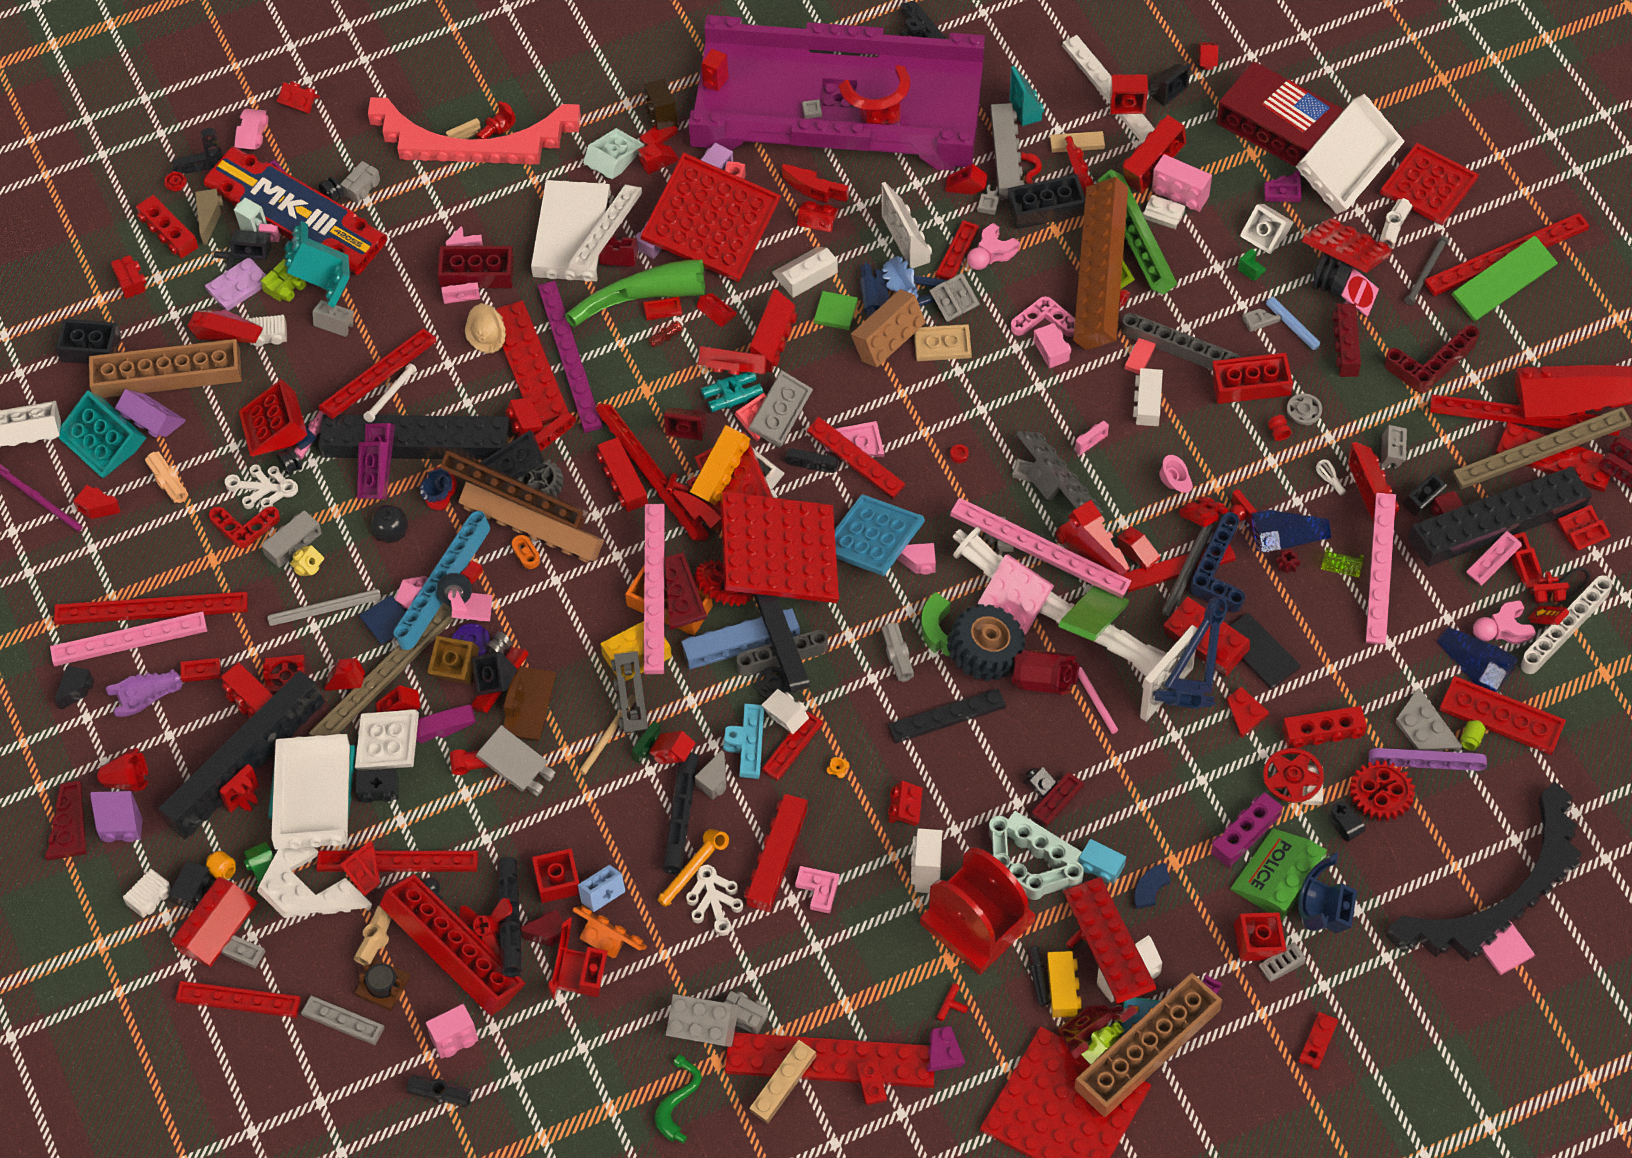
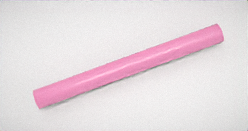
M1079 667L1078 677L1111 734L1116 733L1118 728L1082 667Z

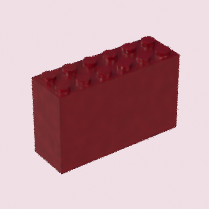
M1253 61L1219 101L1216 124L1296 167L1344 109L1299 86L1330 107L1307 130L1301 132L1262 105L1288 79Z

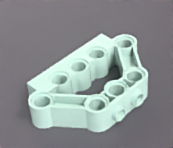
M1014 811L1009 819L1003 816H995L990 820L989 837L992 840L993 856L1003 863L1013 875H1022V877L1016 879L1023 887L1027 898L1037 900L1045 894L1071 888L1082 883L1083 867L1079 864V857L1082 854L1080 850L1017 811ZM1000 827L1003 830L997 831L995 828ZM1026 834L1027 837H1020L1019 835ZM1007 836L1012 838L1018 847L1031 850L1034 857L1046 859L1049 866L1054 868V870L1041 874H1030L1023 864L1011 862L1008 856ZM1041 844L1045 847L1039 848L1036 845ZM1053 855H1060L1061 858H1054ZM1074 873V874H1076L1077 876H1076V877H1071V876H1069L1068 874ZM1034 884V885H1038L1039 887H1038V888H1032L1031 885Z

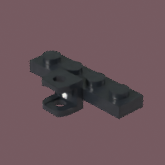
M915 0L901 3L899 9L907 18L904 22L907 28L901 31V36L909 34L912 37L946 39Z

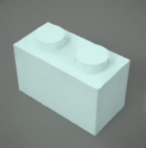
M244 198L236 205L234 212L240 230L259 232V225L267 224L263 209L258 204Z

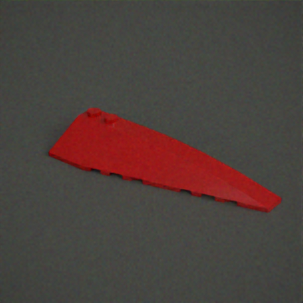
M1579 365L1517 368L1514 386L1525 420L1568 418L1569 414L1573 413L1582 415L1587 410L1593 409L1596 412L1601 411L1606 406L1615 408L1632 404V366Z

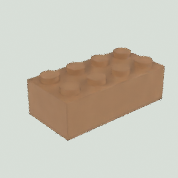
M899 289L853 331L851 336L862 362L878 367L922 327L926 321L916 296Z

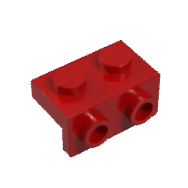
M291 81L288 84L283 82L276 102L309 114L315 98L319 99L320 96L315 94L316 90L306 87L304 90L300 88L298 83Z
M813 201L803 202L799 208L797 225L832 232L833 222L838 216V208H834L832 205H818Z
M901 781L892 787L890 791L891 803L888 809L889 823L893 824L899 820L913 826L919 824L922 787L905 781Z

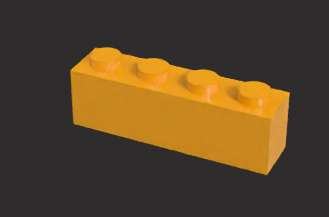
M725 425L690 492L715 505L721 499L724 487L730 482L734 469L740 464L743 452L748 449L750 438Z

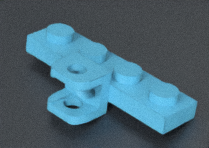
M745 704L743 727L728 726L725 729L723 749L727 752L741 753L739 777L759 779L764 718V708L762 705Z

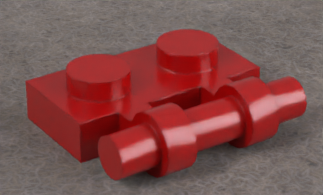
M1200 496L1198 499L1200 504L1191 502L1179 509L1181 517L1202 527L1218 521V515L1228 513V508L1224 504L1214 502L1212 498Z

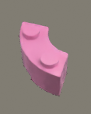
M244 109L240 116V119H243L241 126H237L234 147L246 149L260 148L263 142L262 133L268 125V115H266L265 110Z

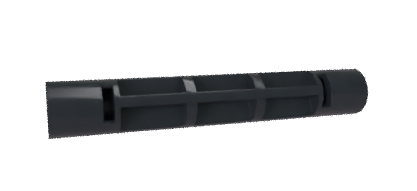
M693 752L689 753L685 762H678L671 817L662 870L669 874H679L683 868L687 829L689 827L692 795L699 756Z
M503 857L497 861L499 902L502 898H508L512 905V913L500 921L502 974L506 977H516L522 973L517 860L512 857Z

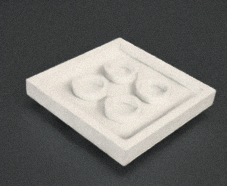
M417 710L361 714L355 763L357 771L413 767L419 712Z

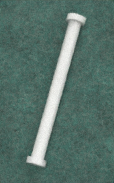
M408 364L401 376L371 410L365 412L363 416L367 422H373L375 415L410 375L416 373L417 369L413 364Z

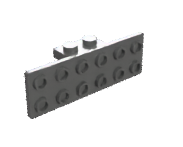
M1018 431L1016 433L1036 458L1035 463L1029 468L1026 475L1046 500H1052L1061 489L1076 509L1092 500L1099 512H1103L1099 507L1100 504L1088 494V489L1081 485L1078 477L1067 468L1066 462L1060 459L1056 454V450L1045 441L1046 438L1043 434L1028 431Z

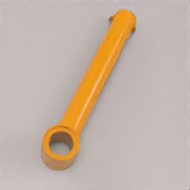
M708 829L704 833V845L671 882L668 888L663 893H660L657 899L664 907L670 905V902L714 850H723L727 847L729 837L725 832Z

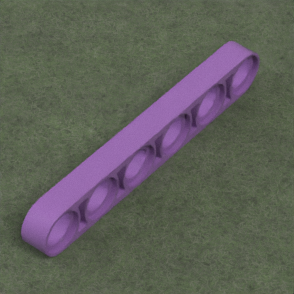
M1375 748L1369 751V762L1372 765H1375L1376 760L1379 761L1380 765H1383V762L1386 760L1387 766L1394 762V766L1472 771H1481L1487 768V757L1477 753Z

